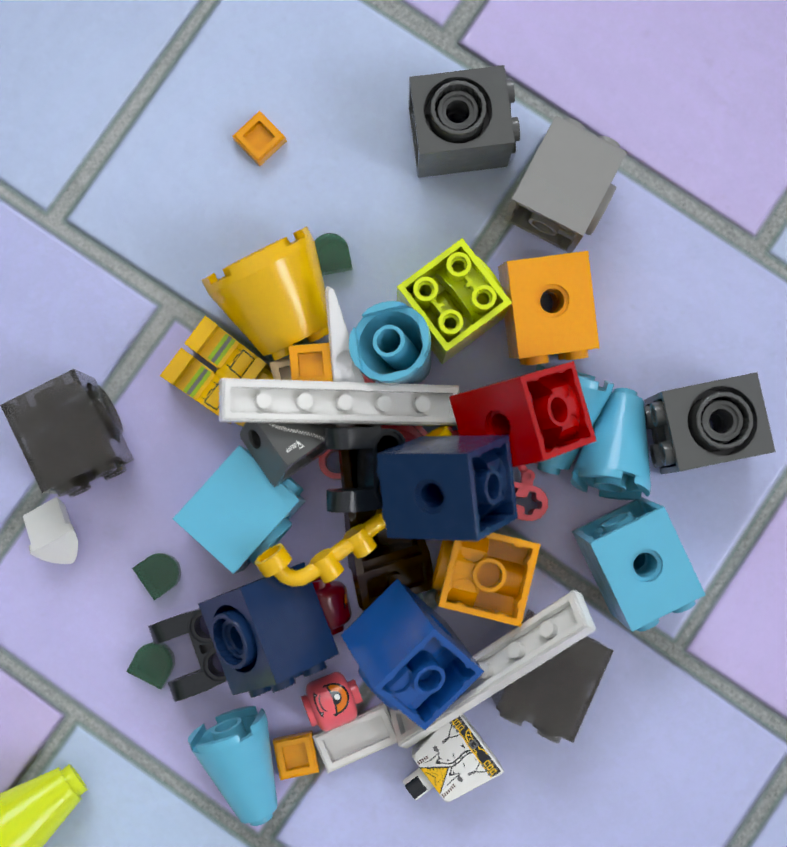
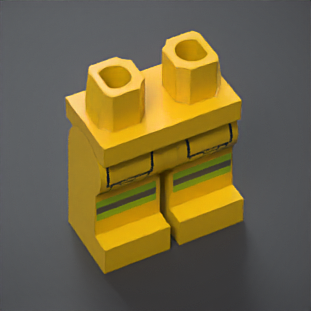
M206 315L184 344L216 367V372L180 348L160 375L218 416L219 380L221 378L274 380L272 372H270L271 368L266 362L239 343ZM234 422V423H236L237 425L242 426V427H243L244 424H245V423Z

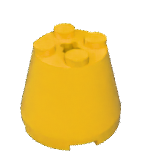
M307 226L293 233L295 241L290 243L288 238L284 237L223 268L224 277L218 279L215 273L201 280L209 296L263 356L271 354L274 361L289 355V346H293V344L304 338H307L311 343L329 334L325 297L326 289L315 241Z

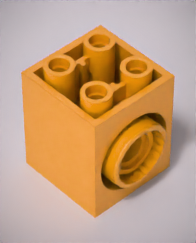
M588 251L512 260L498 266L500 284L512 302L504 317L509 358L519 359L520 365L527 366L549 363L548 355L558 354V360L588 358V350L600 348ZM544 292L549 294L553 301V306L549 313L540 304V298Z
M491 533L479 541L442 540L432 581V589L436 590L434 599L437 605L521 627L540 544L497 533Z

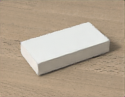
M384 703L357 714V718L350 723L327 732L321 730L312 736L328 773L397 743L391 716Z

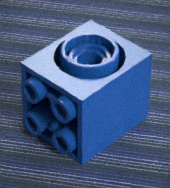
M398 578L341 634L342 639L359 665L358 673L368 688L392 710L401 711L423 730H426L484 673L483 669L447 622Z

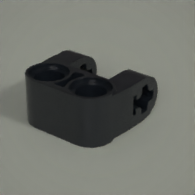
M373 427L324 428L325 449H356L357 487L326 490L327 511L348 513L382 509V495L380 496L378 491L380 480L377 476V445L381 438L384 439L385 450L406 443L402 433L394 429Z
M200 608L148 626L154 645L189 633L201 669L168 682L174 702L205 692L227 681L224 672L218 671L213 665V656L216 650L210 635L205 634L200 628V619L203 616Z

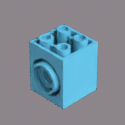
M239 445L176 514L173 520L230 572L235 574L244 571L251 562L256 565L255 560L258 556L276 545L292 526L290 518L306 502L300 496L304 489L291 477L274 487L249 450Z
M641 497L639 500L629 502L572 531L610 613L632 632L635 630L639 632L649 630L659 623V618L671 612L681 613L695 606V600L706 595L665 507Z

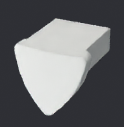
M58 497L23 515L31 543L29 545L31 555L50 563L72 564L75 562L78 552V539L70 522L65 504Z

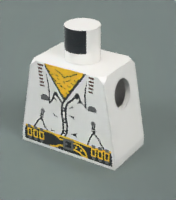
M462 714L417 742L412 748V757L419 768L402 780V782L416 801L432 788H435L445 802H450L501 775L504 770L498 759L465 715Z

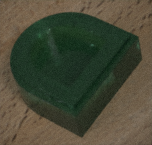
M326 233L315 240L322 275L353 270L348 244L341 236L334 233Z
M167 553L153 554L132 568L153 600H157L174 588L181 577L179 562Z
M150 642L136 652L126 672L162 690L175 666L174 653L164 643L154 645V642Z

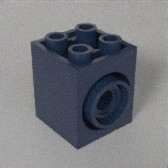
M509 435L421 436L377 453V476L381 484L383 500L382 517L386 524L387 538L479 541L518 518Z
M303 562L290 567V569L300 570L306 565ZM274 576L263 577L198 603L232 695L249 692L250 697L253 698L270 690L272 692L283 690L296 683L295 678L301 675L307 677L326 669L325 661L339 654L312 582L304 586L291 587L281 583Z

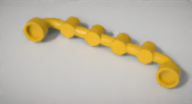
M441 426L425 436L453 435L447 426ZM378 509L376 515L364 524H359L347 531L343 539L334 546L317 553L310 560V563L300 570H293L287 566L291 562L292 557L283 544L274 545L264 551L255 560V564L265 578L274 576L281 583L291 587L304 586L318 577L324 583L331 582L344 571L340 563L342 559L352 552L359 559L367 556L376 548L377 544L372 537L384 528L386 529V524L382 517V509Z

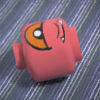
M333 672L309 682L306 686V695L301 696L311 726L318 725L325 732L354 721L358 714L356 704L363 702L355 680L347 682L344 675L339 672Z

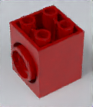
M574 361L449 396L460 436L509 435L512 467L542 462L596 441Z

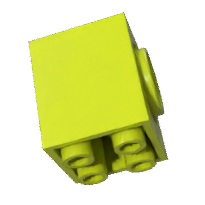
M463 238L397 286V301L415 309L427 322L431 334V350L442 365L503 320L512 304L494 273L482 259L474 254Z

